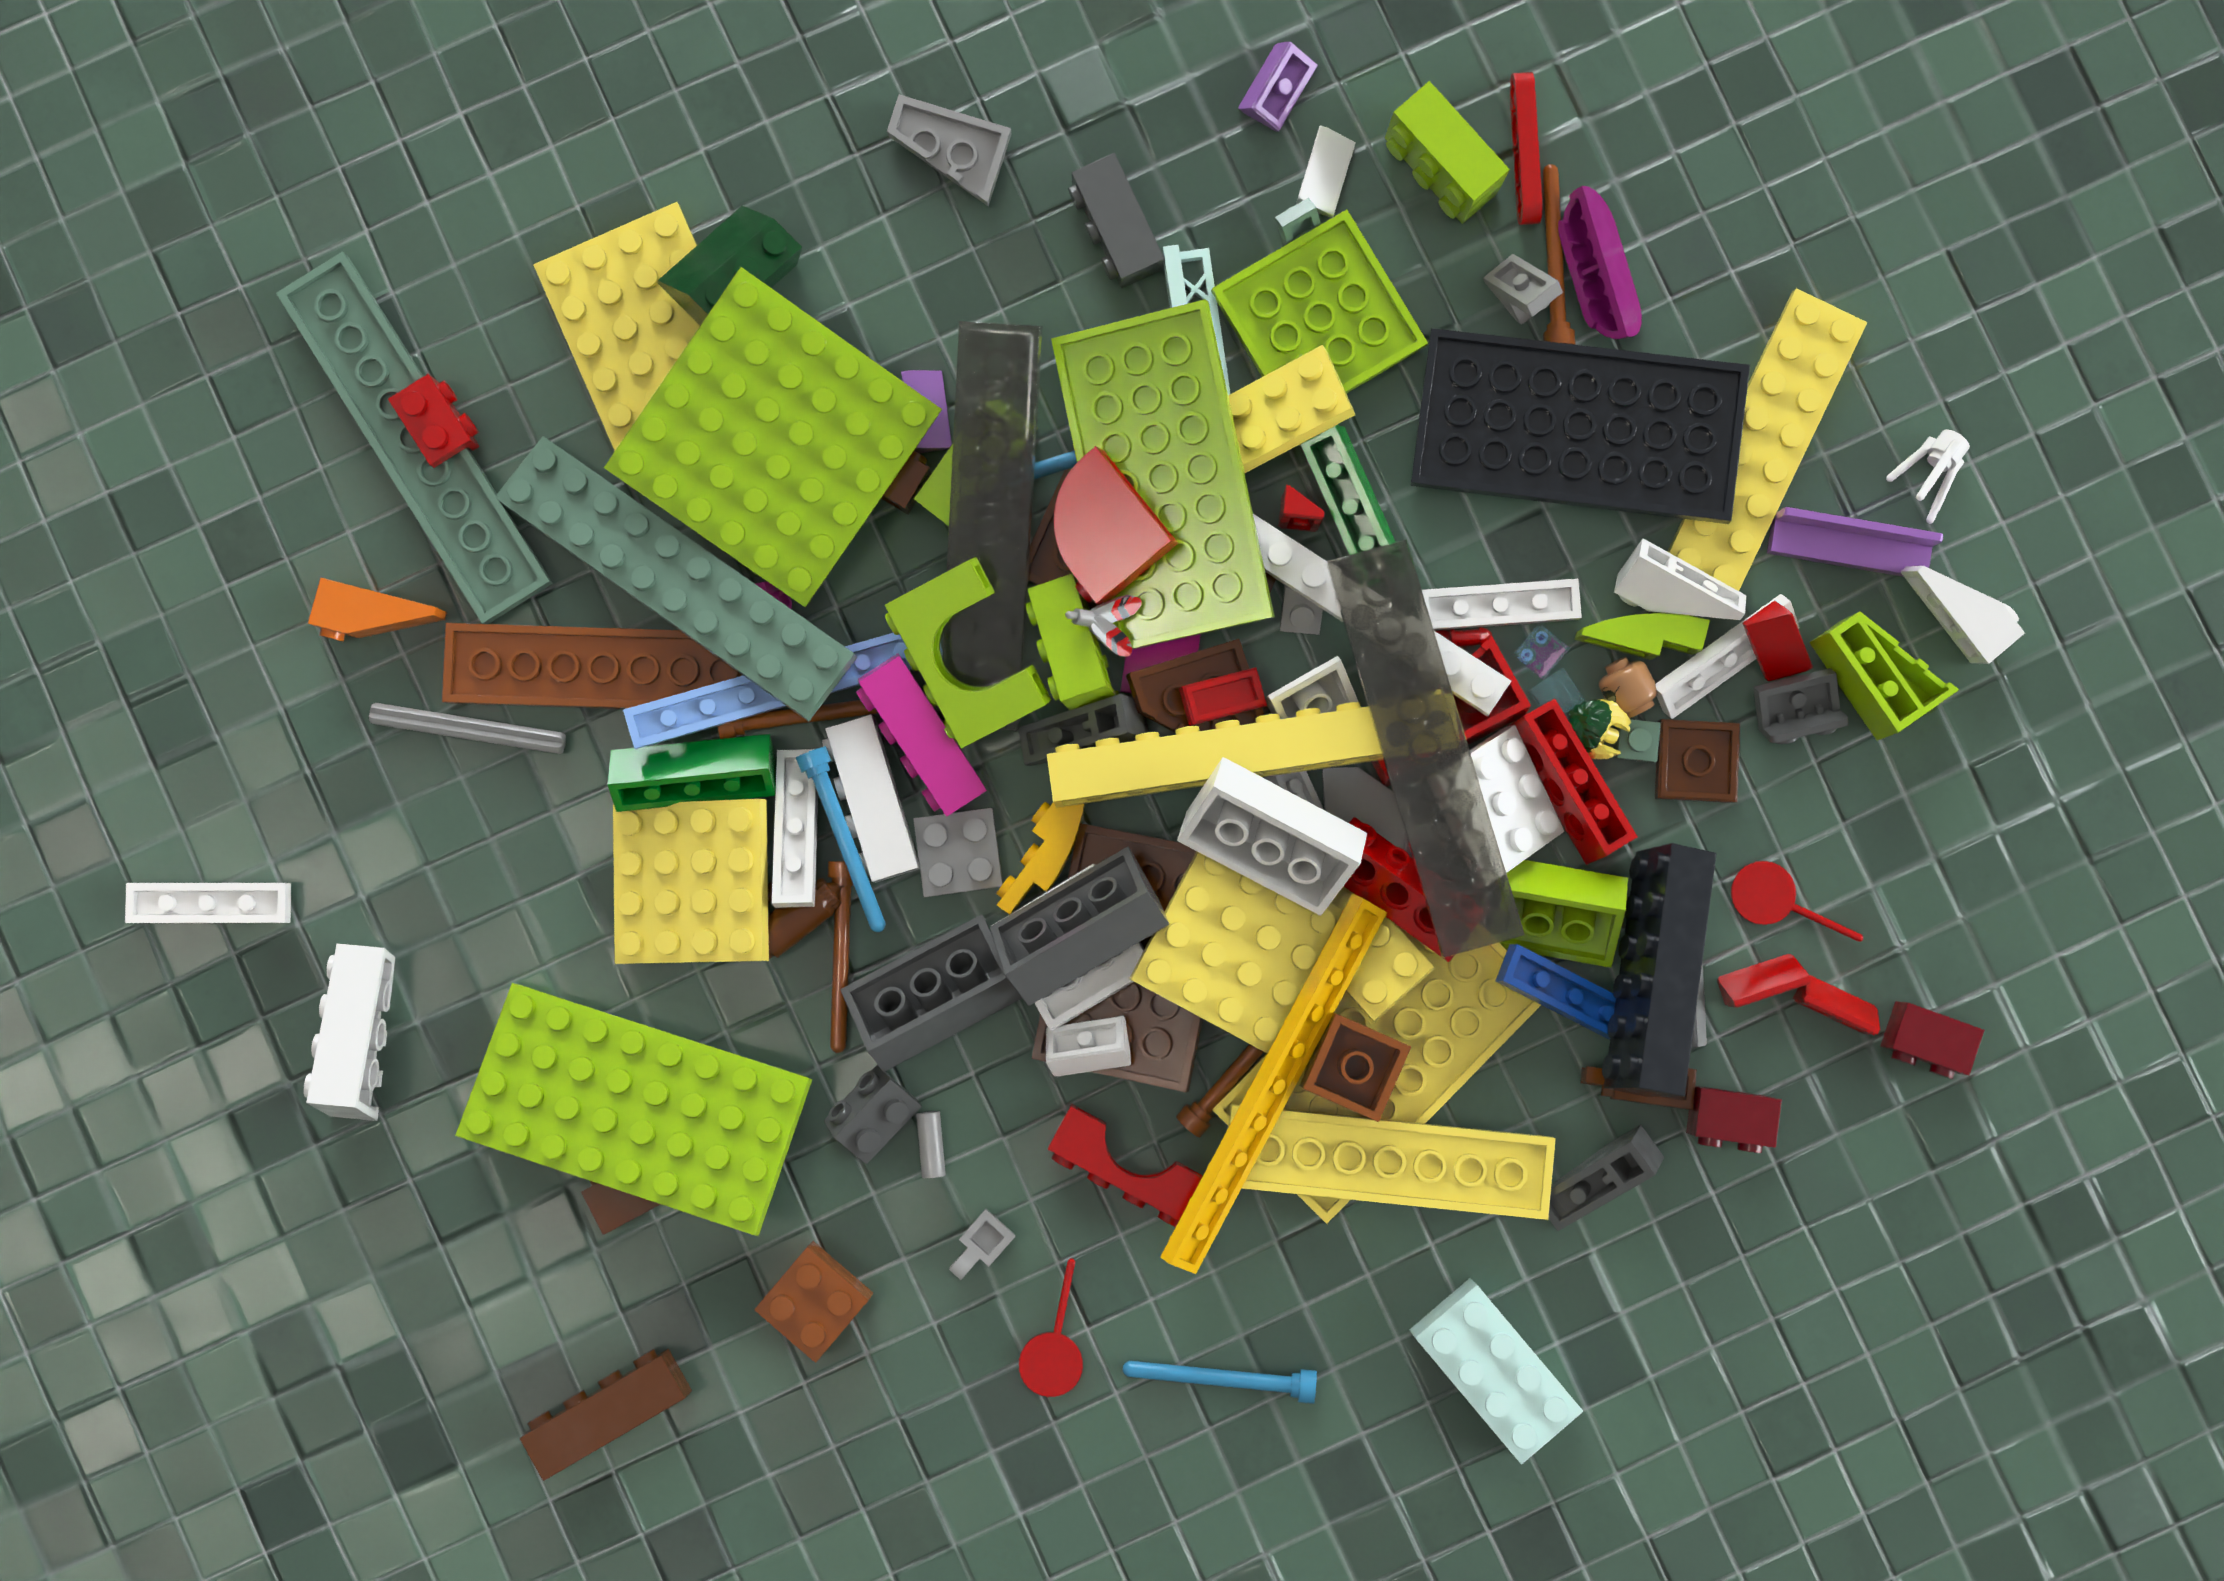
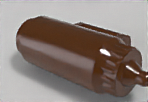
M820 878L815 884V907H783L772 911L768 915L769 959L773 956L779 958L833 915L834 910L841 904L838 896L844 886H838L834 882L827 883L824 878ZM772 881L768 884V904L772 901Z

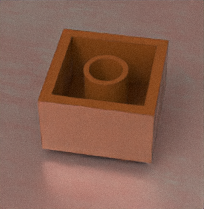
M1334 1013L1315 1048L1299 1086L1379 1122L1411 1046Z
M812 1241L754 1310L816 1363L869 1301L873 1292L818 1244Z

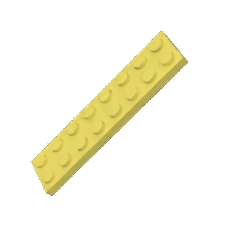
M1797 288L1791 293L1748 383L1732 521L1729 524L1683 519L1667 552L1735 590H1740L1867 325L1866 321Z
M1231 1104L1229 1125L1240 1105ZM1283 1109L1242 1189L1548 1220L1556 1138L1383 1119L1377 1122L1363 1117Z

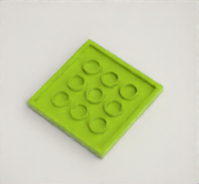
M1347 209L1228 278L1211 290L1218 305L1262 377L1323 345L1347 394L1428 345L1426 338Z

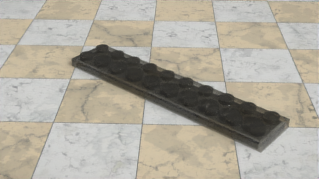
M959 321L947 571L977 557L995 593L958 612L947 622L943 631L942 660L948 671L956 679L971 686L984 687L993 685L1023 670L1026 625L1025 604L1027 603L1043 326ZM939 709V716L941 720L944 721L945 718L941 710ZM1020 719L998 730L1018 731L1020 729Z
M1407 539L1327 561L1328 572L1442 958L1524 936V930Z

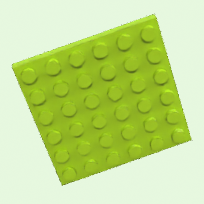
M740 267L604 468L796 602L806 607L937 419L942 409Z

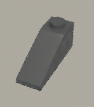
M1123 694L1018 727L1024 764L1027 766L1048 763L1047 754L1056 753L1055 747L1079 744L1080 749L1096 747V741L1106 738H1119L1120 743L1136 741V735L1149 732L1147 719L1138 713L1134 699Z
M1641 1124L1608 1143L1551 1184L1548 1219L1557 1231L1656 1175L1665 1157Z

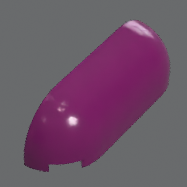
M1581 186L1568 197L1570 201L1564 211L1563 220L1558 222V231L1582 314L1591 329H1596L1600 334L1611 339L1630 338L1637 335L1640 331L1642 314L1617 226L1604 199L1594 189L1588 186Z

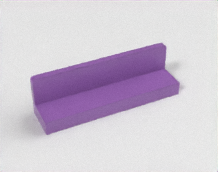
M1785 507L1776 513L1771 523L1767 553L1904 577L1900 571L1907 566H1925L1929 568L1932 547L1942 542L1943 534Z

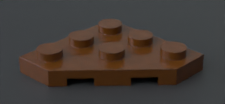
M1236 639L1126 674V678L1138 713L1175 732L1178 728L1189 726L1179 692L1181 686L1247 670L1249 667L1240 639ZM1262 708L1194 726H1199L1200 731L1216 729V723L1228 720H1239L1240 725L1256 723L1255 718L1263 716L1264 712Z

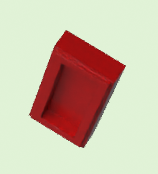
M1257 667L1179 688L1189 726L1267 706Z

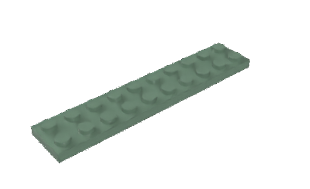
M342 251L276 292L481 623L489 624L552 585L553 582L506 507L498 500L496 491L469 448H465L433 468L429 465L392 407L388 398L422 378L423 375L348 255Z
M544 436L541 437L496 494L498 500L511 512L808 722L857 659L855 653Z

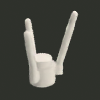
M1945 429L1937 439L1929 436L1916 452L1887 475L1886 480L1892 482L1927 453L1930 454L1927 460L1934 469L1922 485V488L1916 495V499L1922 501L1941 473L1947 471L1926 518V522L1931 524L1940 511L1957 472L1964 464L1962 457L1968 451L1970 445L1959 433Z

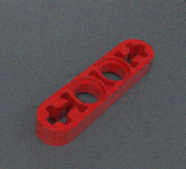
M1532 72L1512 73L1509 94L1517 219L1519 225L1540 224L1543 206L1535 79Z

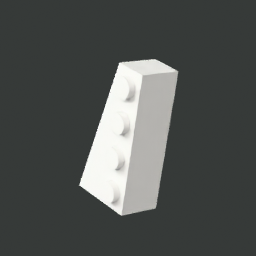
M336 944L335 955H331L327 963V977L330 981L327 994H323L320 1000L319 1015L322 1018L320 1033L315 1034L312 1041L311 1052L315 1059L312 1073H309L305 1079L304 1096L307 1098V1104L330 1117L378 1121L379 1106H371L373 1090L375 1087H381L383 1070H379V1062L376 1059L377 1051L386 1046L387 1038L386 1022L384 1019H381V1011L387 1012L390 1009L395 957L385 948Z

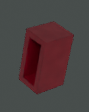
M1895 1001L1880 1047L1892 1050V1059L1915 1066L1917 1060L1931 1064L1929 1072L1953 1080L1955 1073L1970 1076L1985 1030L1908 1002Z
M1695 1086L1693 1110H1689L1686 1133L1698 1137L1697 1144L1722 1148L1724 1140L1738 1142L1737 1150L1762 1153L1763 1146L1776 1148L1782 1099Z

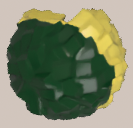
M1594 699L1588 702L1584 701L1579 705L1576 704L1573 710H1570L1568 721L1591 759H1609L1621 754L1620 751L1604 745V742L1614 744L1618 740L1619 731L1612 728V725L1630 732V718L1616 702Z

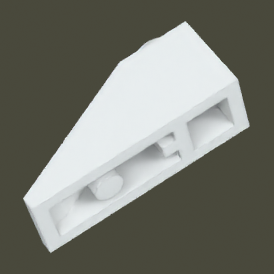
M1643 538L1617 574L1614 593L1618 594L1628 605L1640 606L1649 612L1741 620L1745 615L1746 595Z
M1907 566L1900 571L1970 663H1991L2025 634L2017 623L2019 621L2017 614L2010 606L1925 566Z

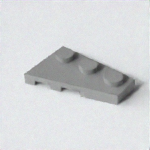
M899 94L887 129L888 136L989 207L1012 134L1011 128Z

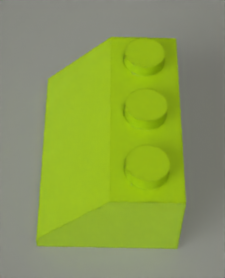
M1524 860L1504 874L1493 937L1505 949H1508L1510 944H1519L1538 955L1611 968L1626 911L1628 878Z

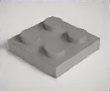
M993 808L956 812L947 817L945 814L913 818L924 897L1002 886L1003 879Z

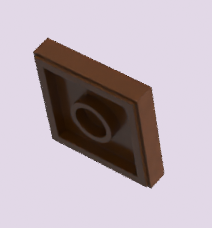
M1658 720V722H1661L1656 762L1655 799L1737 803L1740 723Z

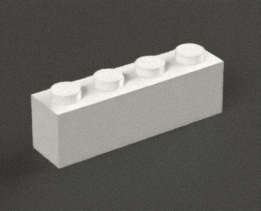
M867 715L825 728L828 738L822 740L823 747L826 746L831 762H836L839 777L834 778L835 788L840 801L847 799L851 814L845 816L852 838H859L863 851L859 853L867 876L870 875L871 881L876 883L920 869L918 856L875 717Z

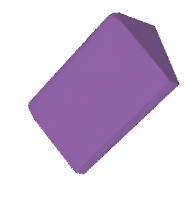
M1292 42L1277 43L1238 109L1272 130L1279 131L1318 65Z
M901 371L904 383L942 409L914 451L925 453L949 449L952 446L942 371Z

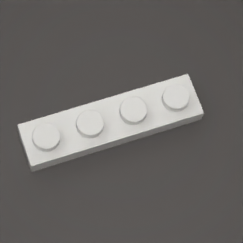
M1578 579L1419 590L1418 592L1420 622L1432 630L1571 621L1582 618Z
M1782 594L1744 620L1746 621L1775 600L1793 614L1798 629L1800 628L1791 601ZM1744 621L1730 629L1719 639L1656 683L1657 698L1662 711L1671 719L1757 659L1742 624Z
M814 749L777 750L772 904L775 908L815 907L818 792L813 779H808L806 772L801 773L796 760L797 756Z
M126 883L125 923H290L291 883Z

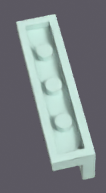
M1179 245L1164 246L1162 254L1164 256V273L1169 308L1188 304L1195 295L1202 300L1206 299L1208 301L1228 395H1230L1217 300L1211 292L1215 285L1209 248L1180 252ZM1202 260L1204 274L1194 286L1183 278L1181 263ZM1204 283L1206 284L1207 295L1200 290ZM1185 288H1187L1189 291H1191V292L1188 294L1187 297H1186Z

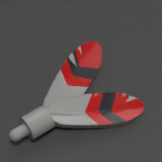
M1125 595L1102 603L1090 611L1079 608L1074 609V611H1067L1065 616L1067 619H1071L1073 624L1089 627L1095 637L1114 654L1128 657L1132 653L1131 642L1113 623L1134 615L1140 609L1142 601L1138 597Z

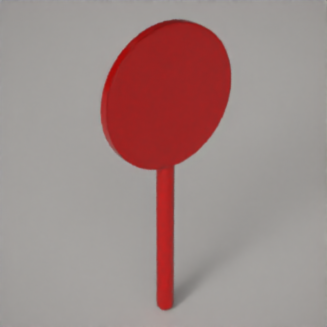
M1758 861L1748 864L1737 873L1732 882V903L1736 911L1749 922L1760 925L1773 924L1785 918L1790 911H1793L1855 941L1861 942L1863 940V935L1795 904V883L1791 875L1776 863Z
M1072 1258L1067 1261L1054 1331L1042 1333L1030 1339L1023 1347L1019 1358V1372L1023 1382L1030 1390L1041 1396L1056 1397L1069 1392L1078 1383L1083 1370V1359L1078 1346L1069 1337L1061 1334L1075 1267V1260Z

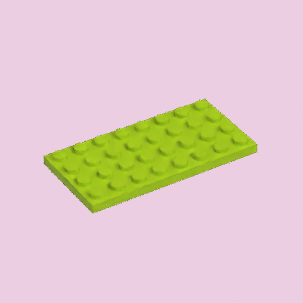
M1204 299L1051 338L1077 462L1095 446L1104 450L1178 542L1168 553L1112 598L1130 595L1138 597L1142 601L1140 609L1134 615L1113 623L1129 638L1132 649L1275 618L1208 301Z
M512 983L455 1136L754 1236H759L812 1079Z

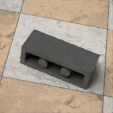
M1112 153L1071 172L1073 186L1068 188L1069 194L1077 210L1084 208L1089 219L1084 224L1093 245L1100 243L1106 255L1101 258L1108 278L1110 280L1116 278L1122 289L1164 270V256L1116 154Z

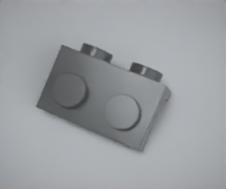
M1831 668L1753 686L1758 730L1771 743L1790 744L1799 737L1811 734L1827 735L1835 732L1836 728L1849 725L1848 716L1840 710L1837 675Z
M876 1065L871 1071L861 1076L856 1087L844 1100L838 1101L831 1108L824 1123L838 1142L867 1164L912 1118L922 1105L913 1095L891 1078L887 1071L883 1072Z

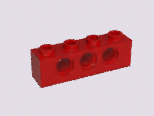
M1555 698L1508 725H1516L1555 812L1586 865L1611 854L1638 837Z
M1353 817L1349 824L1366 832L1367 836L1361 863L1344 887L1387 912L1385 917L1447 962H1450L1487 911L1478 906L1472 898L1460 893L1443 881L1437 873L1428 870L1411 858L1404 849L1396 847L1379 835L1372 826Z

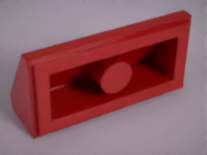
M1286 485L1281 498L1278 527L1281 529L1316 532L1324 518L1325 511L1293 487Z
M1774 600L1742 623L1763 676L1767 681L1806 672L1813 668L1793 614Z
M1785 954L1717 978L1725 1005L1736 1008L1808 985L1812 981L1807 971L1791 954Z
M1811 975L1812 981L1810 984L1797 988L1793 997L1794 1002L1862 1034L1878 1035L1880 1023L1878 1009L1875 1005Z

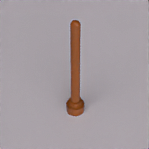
M1548 164L1543 169L1548 275L1558 280L1563 293L1549 303L1550 323L1547 324V331L1543 333V341L1576 345L1575 330L1571 329V323L1566 321L1563 247L1558 231V222L1561 220L1559 172L1554 164Z
M861 700L825 704L820 706L809 722L878 714L876 708L868 712ZM786 709L765 712L719 725L718 731L720 739L745 735V731L809 722L793 710Z
M828 861V877H831L832 882L837 883L838 886H844L838 896L841 904L834 914L830 1036L832 1051L841 1053L846 1048L848 1006L840 989L848 986L851 886L854 885L844 861Z
M1249 1044L1199 1102L1194 1101L1191 1105L1186 1104L1176 1115L1178 1121L1192 1134L1200 1138L1211 1126L1209 1120L1213 1117L1211 1114L1212 1109L1229 1093L1262 1055L1263 1051Z

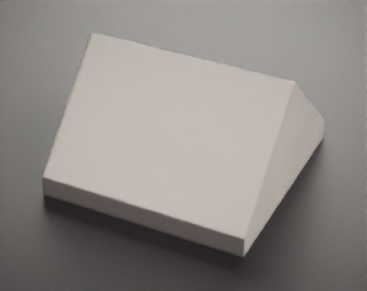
M1338 656L1269 694L1265 699L1272 714H1279L1280 719L1296 717V712L1303 709L1319 708L1320 713L1336 711L1337 705L1358 702L1343 663Z

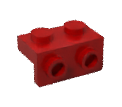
M426 374L388 398L425 459L433 468L467 447L473 451L480 447L474 438L479 433L476 426L466 413L459 414L453 405L458 399L445 380L439 383L430 374Z

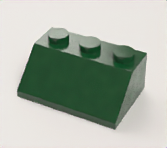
M741 206L664 274L657 283L701 326L740 267L772 288L798 264L802 246L774 218Z

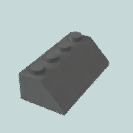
M1126 847L992 925L990 930L1005 976L1027 1005L1030 1006L1038 1000L1050 996L1054 991L1076 978L1086 975L1090 970L1107 960L1119 956L1123 951L1145 938L1153 936L1157 931L1168 926L1169 922L1157 895L1129 847Z
M982 914L840 989L868 1053L883 1072L1022 999L1021 995L1004 974L991 930Z

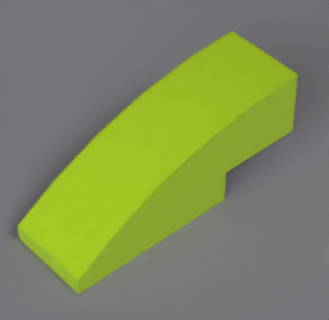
M1666 613L1628 615L1583 627L1576 632L1574 640L1649 660L1660 656L1662 647L1694 655L1703 650L1710 620Z

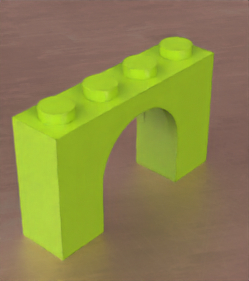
M977 557L956 566L885 604L888 611L885 614V618L890 629L895 635H901L907 647L904 650V654L909 665L914 671H920L926 682L923 689L927 699L932 706L936 707L938 705L945 718L942 722L945 725L944 730L949 739L953 738L954 741H957L960 748L1024 717L1052 700L1033 664L998 683L984 687L971 686L959 681L944 665L940 652V639L947 622L958 612L995 593Z

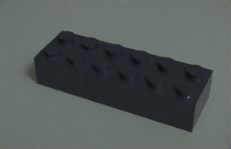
M1670 843L1637 851L1631 861L1629 875L1632 879L1630 896L1626 901L1624 915L1627 919L1625 935L1621 938L1618 949L1621 958L1620 971L1613 985V995L1616 998L1614 1015L1611 1016L1608 1023V1036L1610 1037L1609 1052L1602 1065L1605 1089L1646 1097L1685 1096L1717 855L1715 852Z

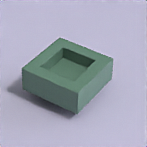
M1309 197L1275 217L1284 246L1321 225L1317 207Z
M1630 719V732L1617 727L1619 737L1616 741L1615 749L1620 751L1621 754L1614 756V759L1649 763L1657 762L1661 722Z

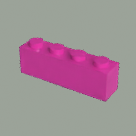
M899 653L858 678V683L862 687L856 691L858 697L868 712L876 708L883 719V722L878 725L879 729L890 745L898 742L906 754L900 760L912 779L919 775L927 786V789L923 790L922 794L934 812L941 808L947 817L987 791L953 738L949 739L944 730L945 725L927 699Z

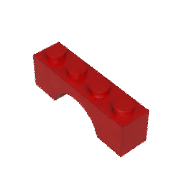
M1071 1103L1048 1145V1150L1054 1153L1051 1159L1070 1170L1075 1165L1089 1172L1086 1178L1105 1189H1108L1110 1184L1125 1191L1122 1196L1123 1199L1142 1209L1147 1203L1160 1211L1157 1216L1158 1218L1176 1227L1203 1175L1178 1161L1154 1174H1136L1124 1169L1113 1159L1108 1150L1105 1138L1106 1122Z

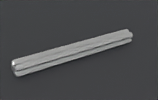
M373 703L369 713V721L376 725L557 754L563 753L566 746V735L557 731L381 703Z

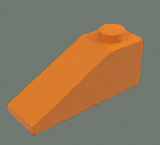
M320 578L308 624L321 628L319 636L344 642L345 635L363 638L443 621L446 618L447 612L437 607Z

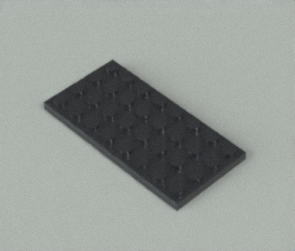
M1431 328L1410 486L1729 524L1732 521L1750 365Z

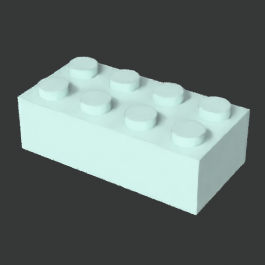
M1471 1278L1409 1329L1416 1340L1521 1465L1583 1412L1575 1400Z

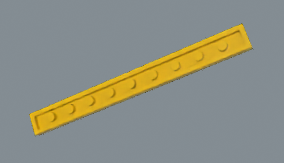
M1352 893L1346 907L1343 909L1336 926L1324 945L1318 960L1305 981L1300 994L1286 1017L1282 1028L1250 1088L1246 1092L1237 1113L1227 1128L1218 1149L1208 1164L1200 1183L1160 1256L1170 1265L1194 1274L1199 1270L1387 912L1369 901Z

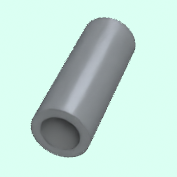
M940 1111L916 1113L922 1178L946 1176Z

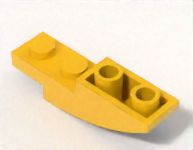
M1044 802L1031 821L1036 824L1032 832L1043 839L1044 842L1040 847L1035 843L1032 844L1020 861L1025 865L1024 869L1016 879L1010 875L996 893L1001 897L997 904L998 907L1010 915L1016 910L1034 884L1046 892L1051 889L1072 852L1079 826L1082 822L1085 804L1056 808L1054 803L1049 805L1047 802Z

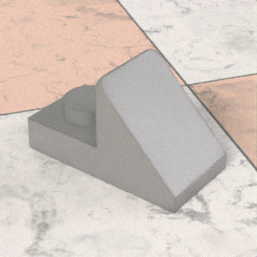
M1514 254L1483 277L1485 284L1520 324H1524L1539 311L1545 309L1550 302L1563 293L1558 280Z

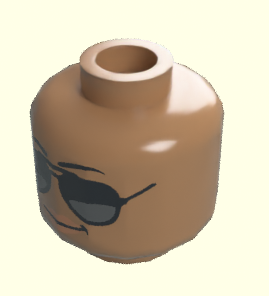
M1623 657L1604 667L1607 674L1600 679L1599 688L1605 700L1616 702L1629 718L1655 705L1653 699L1658 694L1656 683L1644 662L1633 661L1629 663L1627 657Z

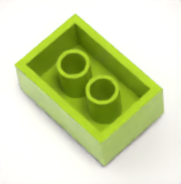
M1430 81L1393 112L1385 135L1388 150L1397 160L1401 161L1404 159L1413 169L1414 179L1422 188L1426 190L1430 188L1439 198L1438 203L1447 216L1452 219L1456 217L1463 224L1498 194L1510 169Z

